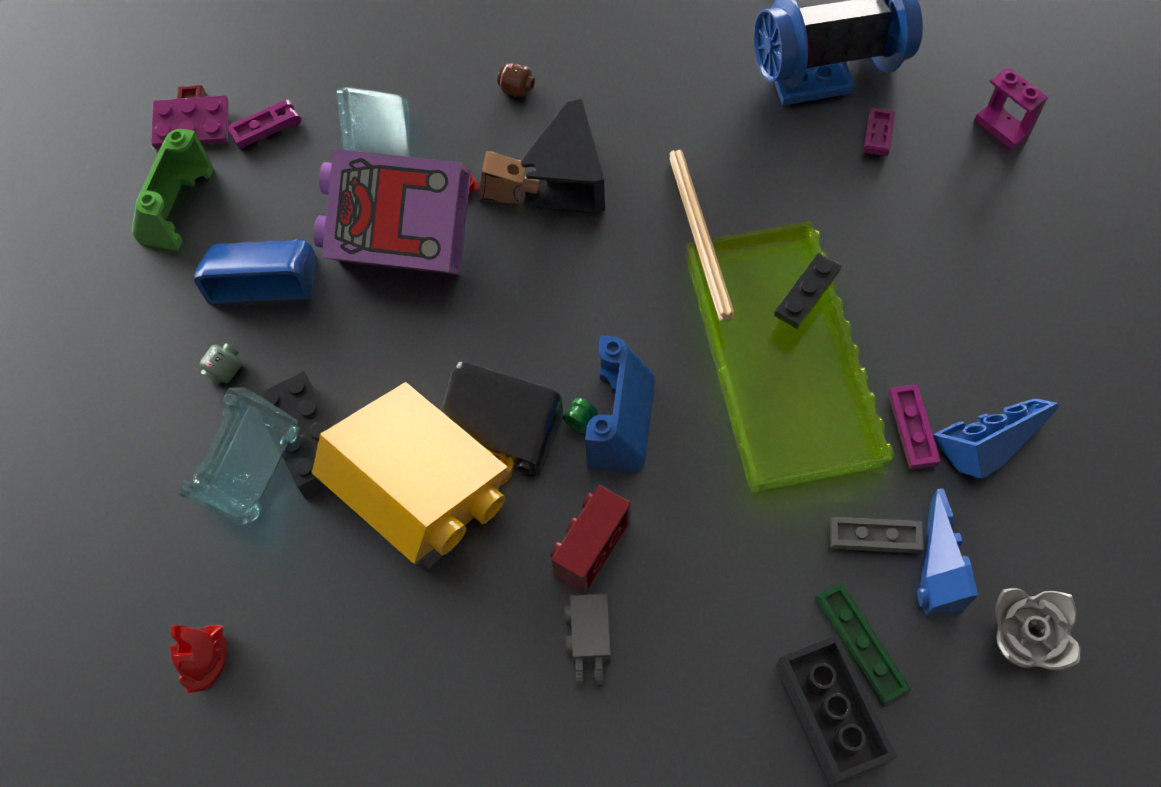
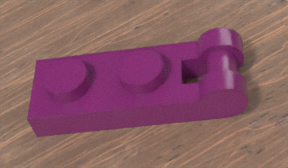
M282 100L227 126L238 148L241 149L288 126H298L301 123V117L298 112L294 111V106L290 100Z

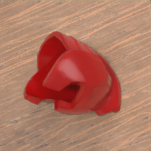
M172 625L171 637L175 639L177 644L170 645V656L175 669L180 674L178 677L179 683L185 688L184 692L196 693L207 689L218 678L225 663L226 640L223 636V626L208 625L195 629L183 625Z

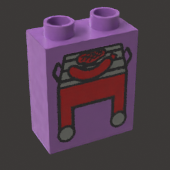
M333 149L332 163L324 162L319 174L320 191L322 194L328 195L326 216L319 215L314 224L313 238L315 246L323 248V258L336 261L460 275L471 169L461 162Z

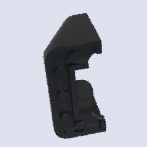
M457 362L455 364L440 410L487 450L512 457L514 464L517 465L516 469L525 474H532L533 472L541 475L564 415L562 397L553 389L465 362Z

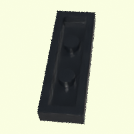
M818 252L776 308L774 316L798 330L839 274L842 265Z

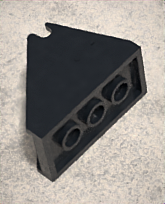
M579 99L566 102L521 160L522 167L535 168L534 171L526 173V178L539 180L537 194L525 192L527 196L536 195L539 197L537 200L530 201V207L593 213L606 211L604 177L583 101Z

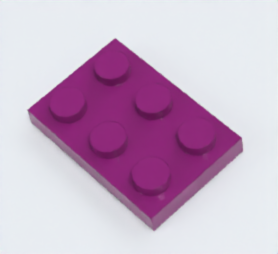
M227 96L153 101L152 146L155 149L161 148L168 133L176 129L195 131L201 145L228 143L229 100Z

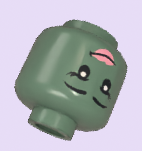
M227 343L223 347L217 344L212 345L200 361V367L203 369L200 373L218 385L221 382L229 383L242 365L241 360L236 357L239 351Z

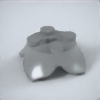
M1018 588L1002 590L995 606V619L998 628L996 631L997 644L1005 658L1011 663L1024 668L1041 667L1049 670H1061L1078 664L1081 649L1078 642L1070 634L1071 629L1076 623L1077 616L1073 596L1058 591H1045L1031 597L1024 590ZM1034 627L1038 631L1036 636L1031 635L1029 629Z

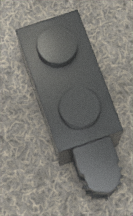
M607 594L571 595V605L565 606V622L572 626V636H566L567 655L573 654V661L576 664L577 685H584L585 670L583 669V664L595 663L594 680L596 684H603L602 663L611 662Z

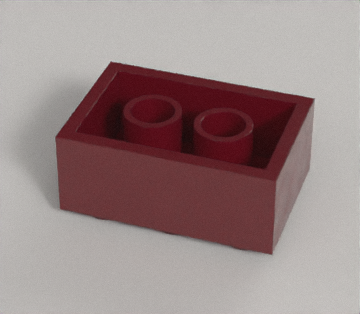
M601 485L598 486L594 493L590 492L586 496L582 505L584 510L579 517L574 516L567 527L566 532L568 534L564 541H558L550 554L554 578L582 595L587 594L631 522V502Z

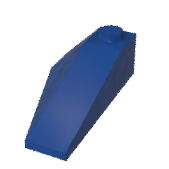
M1034 398L1005 407L1003 414L978 416V422L965 425L963 421L954 423L934 433V441L959 472L972 475L974 478H986L990 473L1001 468L1057 411L1059 406L1056 402Z
M937 489L930 502L920 588L917 590L918 603L921 607H924L925 616L962 613L978 596L969 557H962L960 553V545L963 542L960 533H953L952 530L954 516L944 489Z

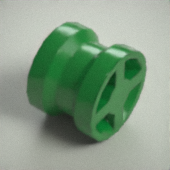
M575 398L572 402V409L565 412L563 420L572 429L586 433L589 421L598 415V411L586 400Z

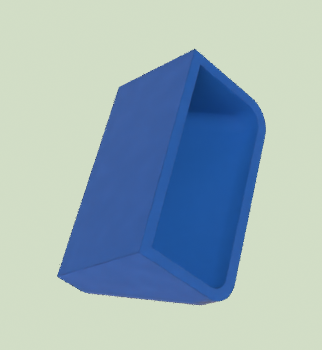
M295 239L293 241L270 240L254 243L246 241L234 244L217 243L209 247L195 270L194 282L208 304L312 299L315 252L312 245L303 239Z

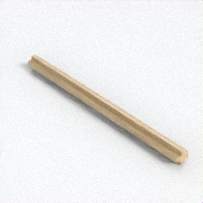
M673 150L670 152L671 166L718 318L722 322L726 320L731 321L734 318V309L684 154L681 150Z

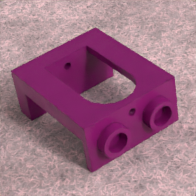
M1007 67L990 80L989 83L995 86L988 105L976 114L974 121L1013 150L1030 136L1048 96ZM1008 97L1026 110L1022 121H1019L1003 108Z

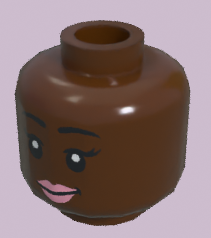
M509 62L499 70L497 83L503 93L522 98L525 97L528 91L531 92L533 90L535 77H532L530 67Z

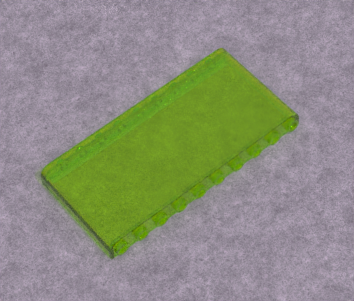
M811 220L711 238L734 309V318L731 321L726 320L722 322L719 320L695 241L687 243L686 258L751 492L754 493L889 466L894 457L893 449L890 443H886L884 422L881 417L877 416L875 396L873 392L868 390L867 372L864 367L860 366L858 346L851 340L850 322L844 319L842 313L843 302L841 297H837L835 292V279L798 330L774 316L776 308L819 252L827 257L826 253L821 251L820 234L818 230H814Z

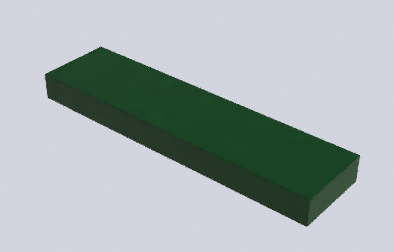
M841 582L815 597L816 602L837 635H839L843 645L881 705L884 707L909 693L911 688L844 584Z

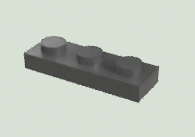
M831 517L830 549L921 554L924 550L922 521Z

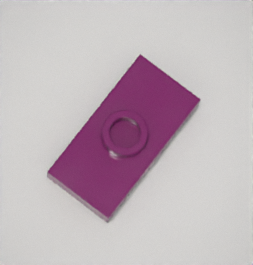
M870 107L863 147L864 153L889 155L895 111Z

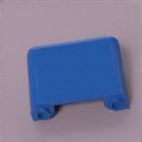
M600 335V379H607L611 384L612 393H616L613 415L594 416L587 425L585 437L587 468L636 472L644 466L646 460L655 376L650 368L622 339Z

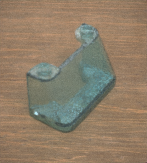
M349 86L336 88L343 150L410 157L404 122L405 114H409L406 99H402L400 94Z
M244 387L229 388L223 399V402L229 404V408L223 409L221 413L225 417L202 465L195 467L193 472L196 474L192 482L185 480L178 495L242 526L248 523L249 520L254 521L258 517L262 508L259 503L288 443H292L296 439L300 427L297 426V419L261 396Z

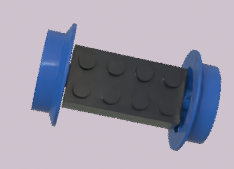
M775 0L772 8L762 9L756 17L753 35L755 57L759 70L767 81H780L788 89L797 88L801 84L806 68L872 58L875 65L881 71L890 73L896 71L904 60L914 57L919 50L923 34V18L918 0H850L799 8L795 0Z

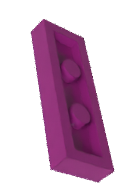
M918 384L890 388L888 396L909 470L938 466L941 461Z

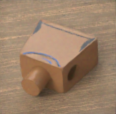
M486 151L481 174L479 200L517 204L520 203L522 191L537 194L539 180L526 178V168L521 166L520 160Z

